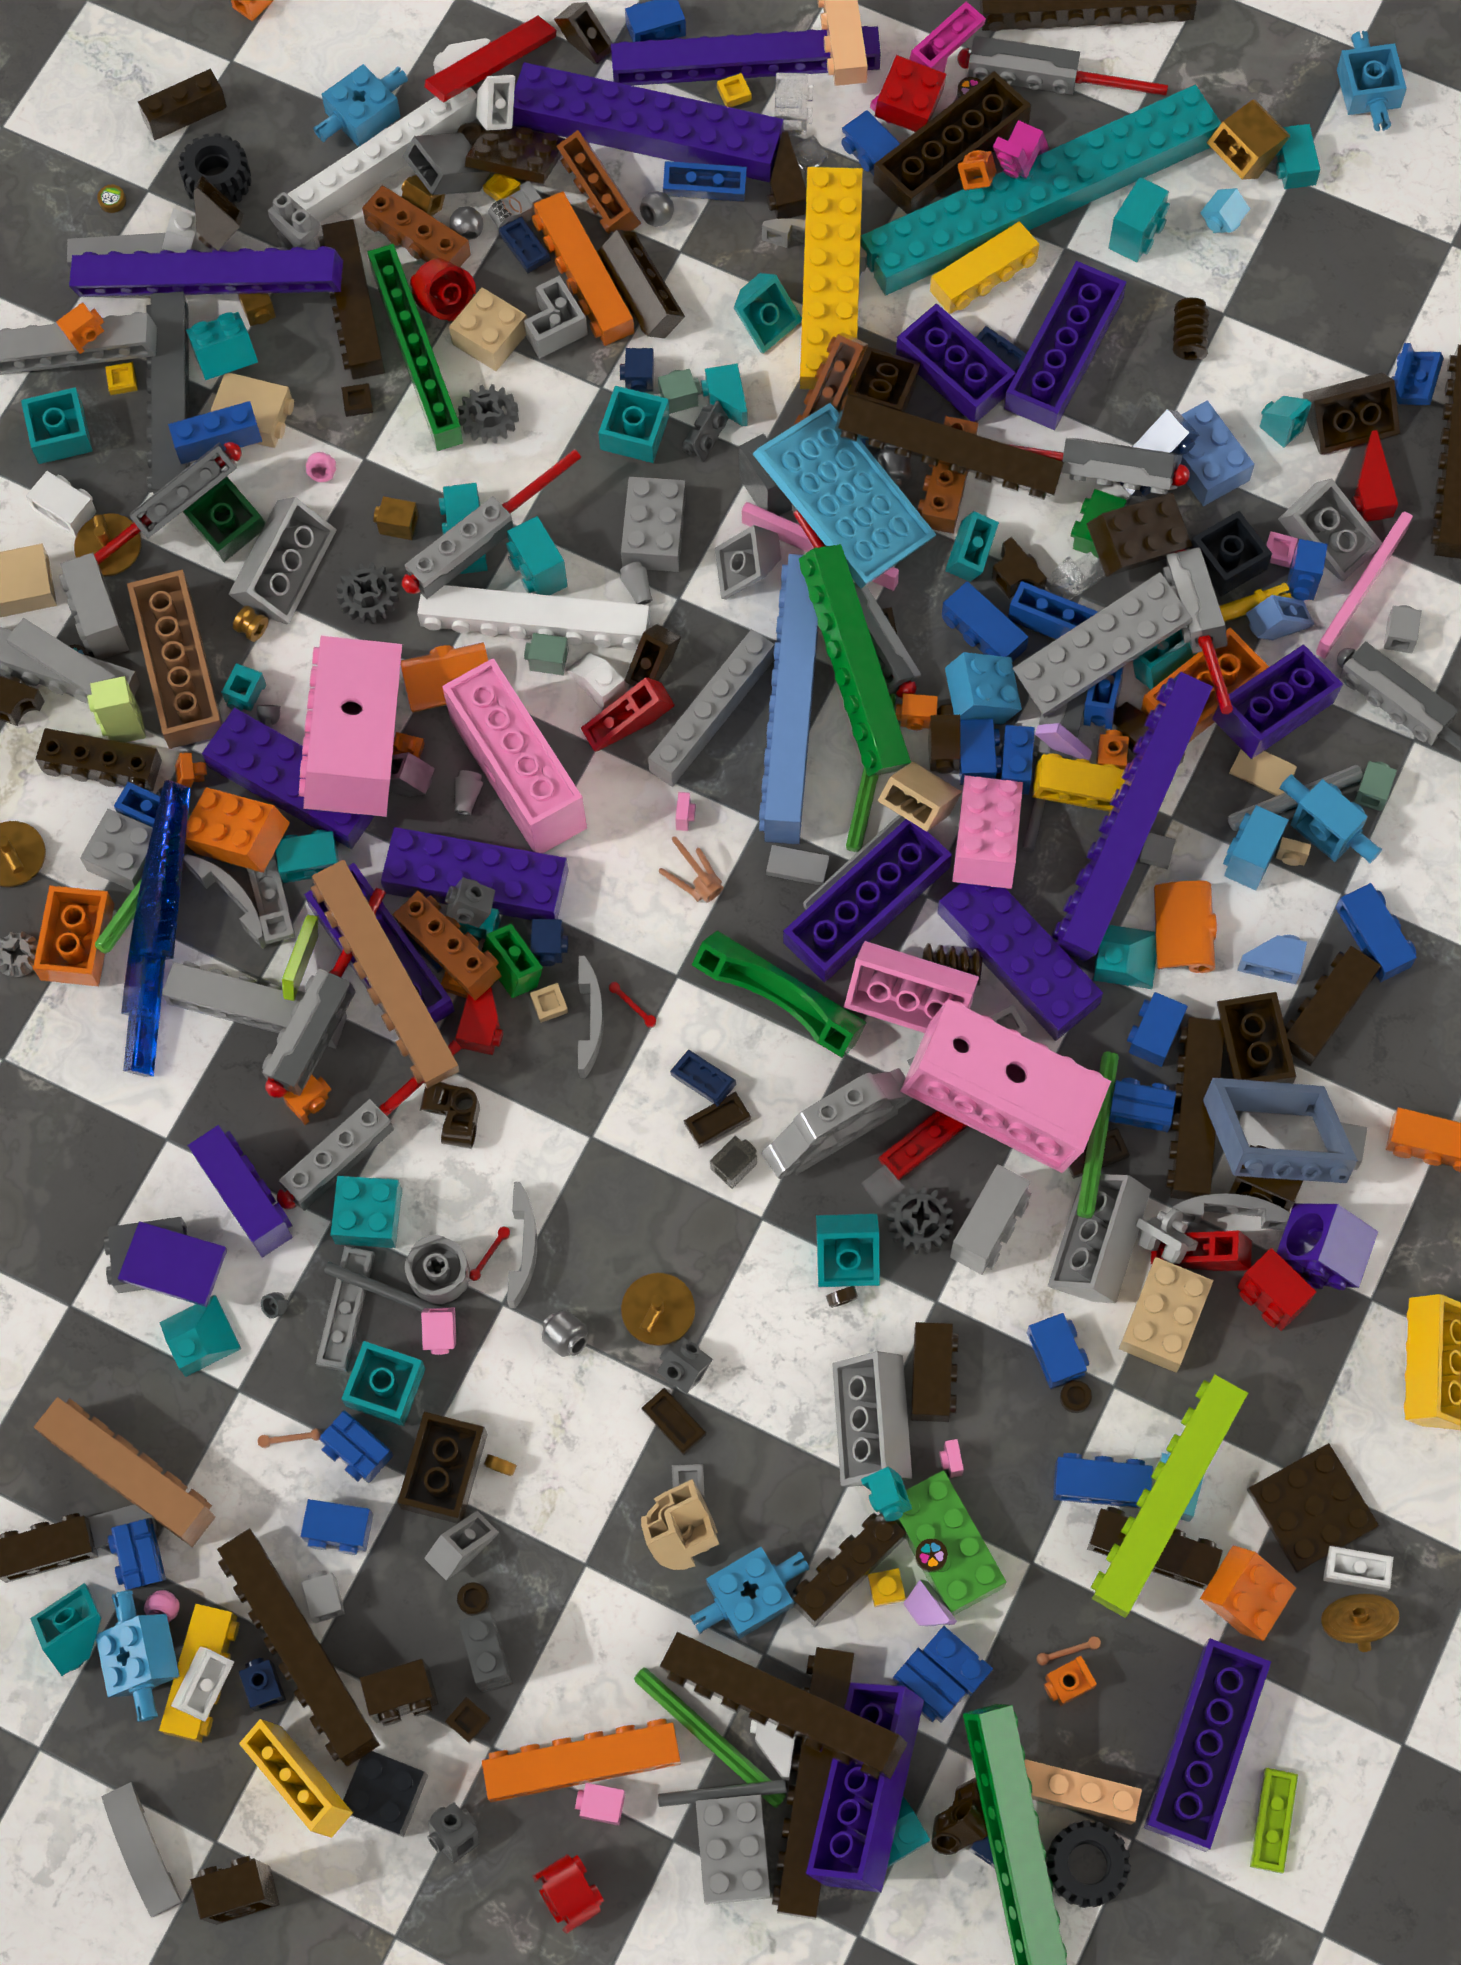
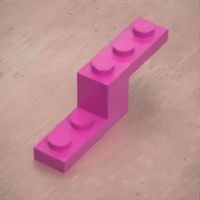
M966 1L911 50L909 60L944 73L948 57L985 24L986 18ZM879 95L870 103V108L873 111L876 110Z
M1019 120L1009 141L997 137L993 145L1000 165L1004 168L1003 172L1016 179L1019 176L1027 178L1036 157L1050 150L1042 130Z

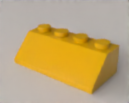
M1442 1294L1409 1298V1309L1407 1311L1405 1420L1423 1427L1461 1430V1302Z

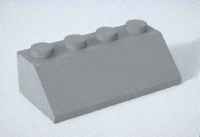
M296 497L277 500L228 595L244 607H252L255 613L262 614L284 624H289L337 529Z
M1101 1174L1095 1213L1090 1219L1077 1215L1081 1179L1048 1286L1092 1302L1116 1303L1139 1231L1136 1224L1139 1218H1143L1151 1190L1130 1175Z
M875 1351L832 1363L841 1486H863L862 1478L888 1466L899 1473L903 1481L912 1479L903 1355Z

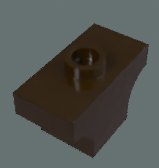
M1012 537L1004 541L1001 550L1002 560L993 565V581L1009 599L1015 595L1021 581L1045 590L1047 577L1038 568L1035 558L1029 553L1026 554Z
M0 676L1 721L18 726L24 714L33 710H41L45 701L39 689L26 685L25 682L16 677L8 679Z

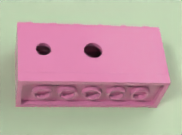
M321 636L320 646L313 648L312 664L317 666H312L310 687L315 688H310L307 709L313 710H308L306 714L305 732L310 733H305L302 755L308 756H302L300 778H305L300 779L299 796L304 797L303 809L387 817L402 644Z
M494 658L442 686L452 724L533 852L543 854L587 829L582 795Z
M948 999L929 1022L900 1092L1063 1173L1084 1152L1111 1081L1104 1078L1101 1073L1095 1070H1088L1077 1064L1072 1058L1061 1056L1049 1050L1046 1045L1033 1042L1023 1037L1018 1031L1007 1029L995 1023L989 1016L980 1015L968 1009L963 1003Z

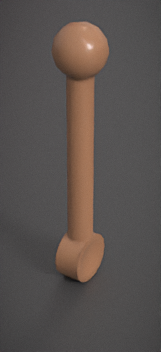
M315 1428L308 1433L269 1438L266 1435H261L257 1442L260 1447L268 1448L273 1443L310 1438L318 1441L323 1433L320 1429Z
M1094 1636L1086 1643L1050 1654L1039 1653L1036 1659L1038 1664L1046 1665L1049 1660L1088 1648L1097 1650L1101 1645V1641L1098 1637Z

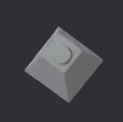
M753 525L715 547L721 599L726 600L763 579L782 559L778 533Z

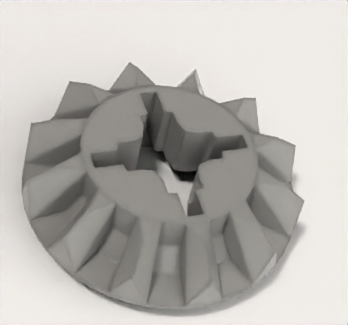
M23 931L21 933L10 932L8 936L0 938V972L10 977H22L31 973L38 945L37 940ZM20 945V950L26 955H18L13 962L12 955L7 952L15 951Z

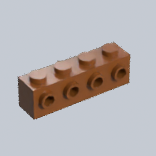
M579 130L556 146L564 157L560 160L569 174L571 172L577 177L573 180L582 194L585 192L590 198L586 201L595 214L598 212L603 218L600 220V223L608 234L614 233L617 229L631 232L642 224L591 145Z
M383 185L362 207L365 224L369 229L374 232L379 231L392 244L400 245L407 249L415 259H422L428 262L442 258L461 267L471 255L468 239Z
M840 333L837 337H832L826 351L830 354L826 363L822 362L815 375V378L818 379L816 386L808 391L804 400V404L807 405L803 415H798L794 425L829 403L839 412L843 399L849 390L867 349V343L846 333Z
M945 417L944 425L977 435L978 422ZM938 463L937 467L929 465V467H933L931 475L926 474L923 491H926L927 495L926 499H920L918 512L932 530L954 534L968 472L965 471L964 475L948 471L949 466Z
M417 891L392 914L399 926L474 1000L478 999L501 977L500 972L496 968L499 962L488 950L482 953L477 948L480 945L479 942L469 932L464 935L459 930L461 925L456 919L444 916L440 912L442 907L431 895L426 898L421 892Z

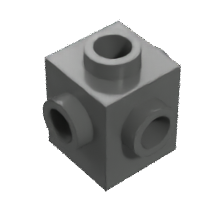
M462 877L455 887L451 886L445 898V902L448 903L446 916L454 918L460 923L479 928L491 914L495 890L479 884L475 880Z
M683 1337L675 1345L670 1343L664 1349L660 1356L663 1362L657 1372L666 1378L670 1384L677 1386L687 1394L701 1381L713 1359L701 1351L696 1344L689 1342Z
M455 1802L446 1808H439L428 1821L429 1835L427 1837L431 1846L437 1852L443 1851L453 1864L479 1845L478 1829L475 1827L476 1822L468 1810H461Z

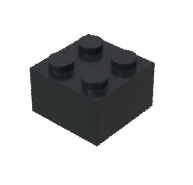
M1240 511L1192 537V546L1189 548L1200 547L1212 586L1220 597L1266 571L1272 556V552Z
M371 1751L360 1758L343 1801L353 1812L350 1817L404 1838L428 1774Z

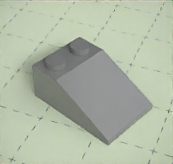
M1332 478L1316 482L1278 518L1289 534L1294 538H1298V541L1303 539L1328 544L1324 566L1341 581H1345L1382 545L1381 540Z

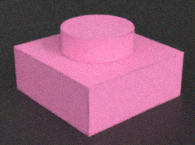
M1270 531L1266 544L1272 552L1270 563L1290 568L1298 538Z
M678 792L675 818L676 830L688 831L689 821L695 820L696 804L691 803L690 793Z
M958 1439L945 1441L944 1451H939L942 1469H948L950 1478L962 1476L964 1469Z

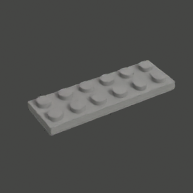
M1159 572L1012 669L1045 718L1187 626L1193 620L1162 573Z

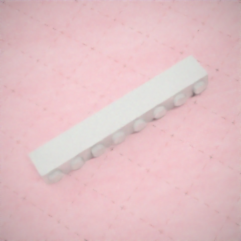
M470 87L444 103L435 96L288 193V195L319 223L408 165L403 155L414 136L454 134L461 125L476 120L477 94Z
M448 585L443 586L428 599L421 594L417 613L420 626L429 630L452 629L458 633L472 631L481 632L487 636L503 634L516 639L532 637L533 633L567 637V642L570 644L594 643L599 647L614 645L622 646L628 650L637 649L642 634L649 629L650 623L649 605Z

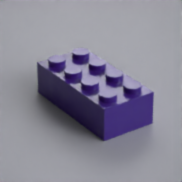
M937 303L897 336L896 355L920 362L918 375L973 422H978L1006 397V392L1016 375L1009 366Z
M1303 644L1231 692L1229 698L1233 711L1230 714H1222L1218 705L1212 719L1253 759L1332 705L1343 683Z
M217 1125L187 1145L262 1258L293 1238L288 1230L293 1226L279 1203L272 1205L276 1200L262 1178L258 1180L260 1176L256 1172L255 1167L247 1155H243V1151L230 1130L224 1133L220 1126Z

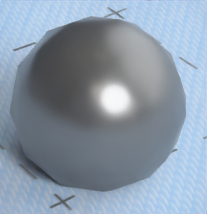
M659 191L648 193L642 199L640 205L642 218L647 224L655 227L665 225L673 216V201L667 194Z
M459 207L452 213L449 227L468 240L475 239L483 230V218L473 207Z

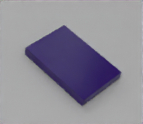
M139 1221L118 1280L207 1307L228 1249L225 1246Z

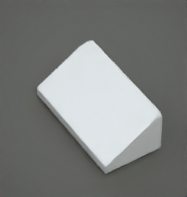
M1329 1546L1323 1581L1388 1591L1391 1586L1394 1557Z
M199 1647L171 1706L206 1722L234 1661L210 1649Z

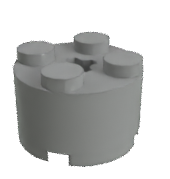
M439 1235L422 1238L414 1244L405 1261V1273L411 1288L419 1298L433 1304H445L457 1299L466 1291L470 1268L464 1251L459 1244ZM440 1266L441 1273L435 1274L434 1267Z

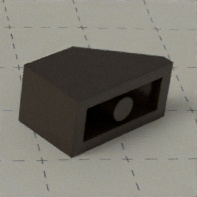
M587 2L572 3L554 18L567 41L594 64H597L611 52L612 41Z
M659 624L644 631L626 674L625 682L634 687L645 677L659 681L672 662L681 636Z
M960 714L930 716L928 735L930 771L947 774L954 770H959Z

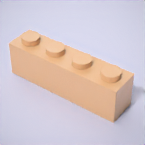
M817 0L818 7H823L824 13L820 14L821 29L827 30V36H824L825 53L830 52L831 58L827 59L828 75H833L834 85L867 83L868 66L858 0Z
M1027 1759L1024 1760L1027 1777L1032 1784V1800L1129 1825L1136 1821L1142 1789Z

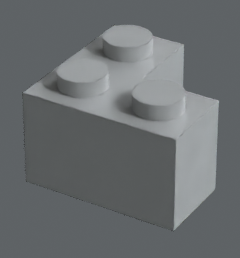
M560 275L535 287L537 303L542 312L524 320L526 338L539 359L588 335L586 316Z

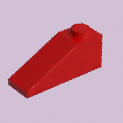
M1377 430L1372 431L1370 434L1355 494L1351 498L1352 505L1366 522L1393 518L1398 507L1397 497Z
M645 677L583 725L581 730L592 749L597 752L652 724L672 709L675 704L661 682Z
M491 986L476 1000L468 994L455 1039L462 1049L493 1056L495 1046L500 1047L504 1030L500 1029Z
M1239 1230L1184 1233L1196 1240L1198 1245L1195 1251L1186 1252L1180 1264H1174L1182 1268L1212 1271L1248 1270L1251 1267L1252 1240ZM1161 1242L1157 1251H1151V1264L1155 1257L1162 1259L1161 1256L1166 1246L1165 1243Z

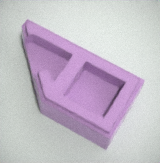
M1060 723L1037 726L1035 735L1053 750L1079 759H1090L1092 751Z
M919 1580L903 1603L919 1626L955 1625L957 1622L928 1581Z

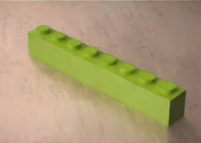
M1215 1374L1210 1383L1206 1380L1202 1382L1195 1395L1200 1399L1197 1407L1193 1409L1189 1406L1181 1421V1424L1186 1426L1181 1436L1173 1435L1166 1448V1451L1171 1453L1166 1463L1159 1461L1151 1476L1156 1482L1151 1491L1144 1488L1136 1503L1137 1506L1141 1507L1136 1518L1129 1516L1121 1530V1533L1125 1534L1126 1537L1121 1546L1114 1543L1106 1558L1111 1563L1106 1573L1099 1571L1090 1588L1095 1590L1092 1600L1124 1618L1128 1616L1248 1395L1246 1391Z

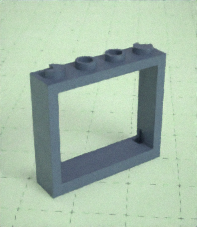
M1212 1078L1203 1102L1233 1176L1334 1183L1348 1182L1358 1160L1324 1086ZM1235 1111L1312 1116L1327 1152L1249 1147Z

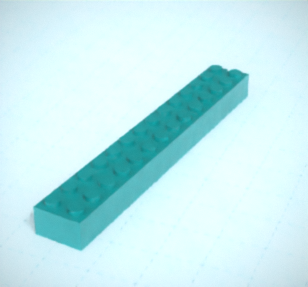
M1196 84L1038 155L1027 178L1019 176L1016 179L1002 171L994 176L989 187L960 190L861 235L860 246L867 253V267L871 273L874 272V278L884 295L891 294L941 271L1019 221L1029 231L1136 182L1139 177L1145 178L1211 148L1207 142L1221 122Z

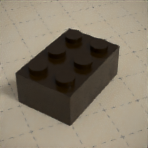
M867 347L847 395L905 413L915 388L921 363Z
M1173 493L1102 513L1087 523L1106 577L1166 559L1167 554L1188 549L1192 546Z
M424 1411L397 1501L400 1508L456 1524L464 1519L488 1435L485 1427Z
M250 1856L230 1861L231 1867L226 1869H218V1866L198 1871L199 1877L190 1879L199 1919L215 1925L280 1905L271 1867L255 1858L251 1859Z

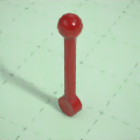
M610 983L609 991L616 993L644 1019L646 1027L653 1028L656 1025V1018L653 1015H647L620 989L619 983Z
M502 1226L499 1228L498 1237L476 1269L470 1271L469 1278L471 1280L477 1281L480 1279L481 1270L502 1240L509 1238L510 1230L508 1227Z

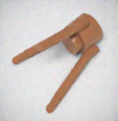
M675 836L672 837L673 843L698 874V877L693 881L695 888L693 889L663 868L659 869V873L691 894L697 902L701 899L706 903L712 901L722 892L724 888L721 885L722 881L717 877L700 848H696V853L707 872L701 869L679 839Z

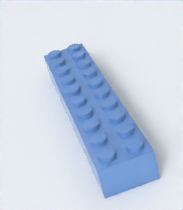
M789 554L788 565L782 564L781 572L782 585L779 594V616H777L776 627L777 640L774 648L775 661L774 669L772 670V695H770L769 702L770 715L767 724V748H765L764 757L765 770L762 778L759 831L765 832V842L800 845L819 626L813 603L809 598L808 587L800 569L799 558L803 555Z

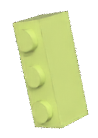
M125 676L90 683L92 694L87 695L90 711L94 712L97 725L100 724L102 735L108 736L109 740L125 743L145 739L146 734L142 713Z

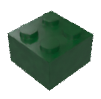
M225 477L183 511L189 523L223 562L227 561L259 535L265 525L262 516L228 477Z

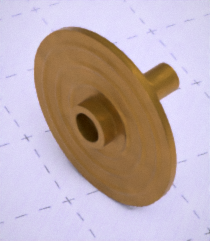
M113 513L94 516L77 533L74 543L76 558L90 553L95 554L133 522L125 516ZM140 533L99 564L103 576H113L122 573L136 561L141 550Z
M19 821L0 823V886H19L30 881L42 868L46 855L45 844L41 835L32 826Z
M651 1273L634 1281L625 1292L621 1305L622 1319L629 1333L637 1340L648 1345H667L679 1340L691 1327L695 1316L694 1298L686 1284L677 1277L665 1273Z
M1354 1594L1331 1603L1322 1613L1321 1623L1324 1631L1330 1637L1346 1643H1358L1360 1652H1368L1371 1650L1372 1641L1387 1636L1397 1627L1399 1611L1392 1601L1382 1596Z

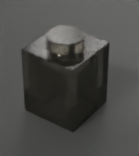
M734 1136L710 1160V1169L733 1189L757 1165V1150L746 1139L741 1141L737 1136Z

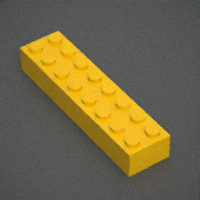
M807 167L800 389L815 388L818 381L815 375L822 362L826 363L830 354L826 351L833 336L837 337L840 333H846L857 339L863 168Z

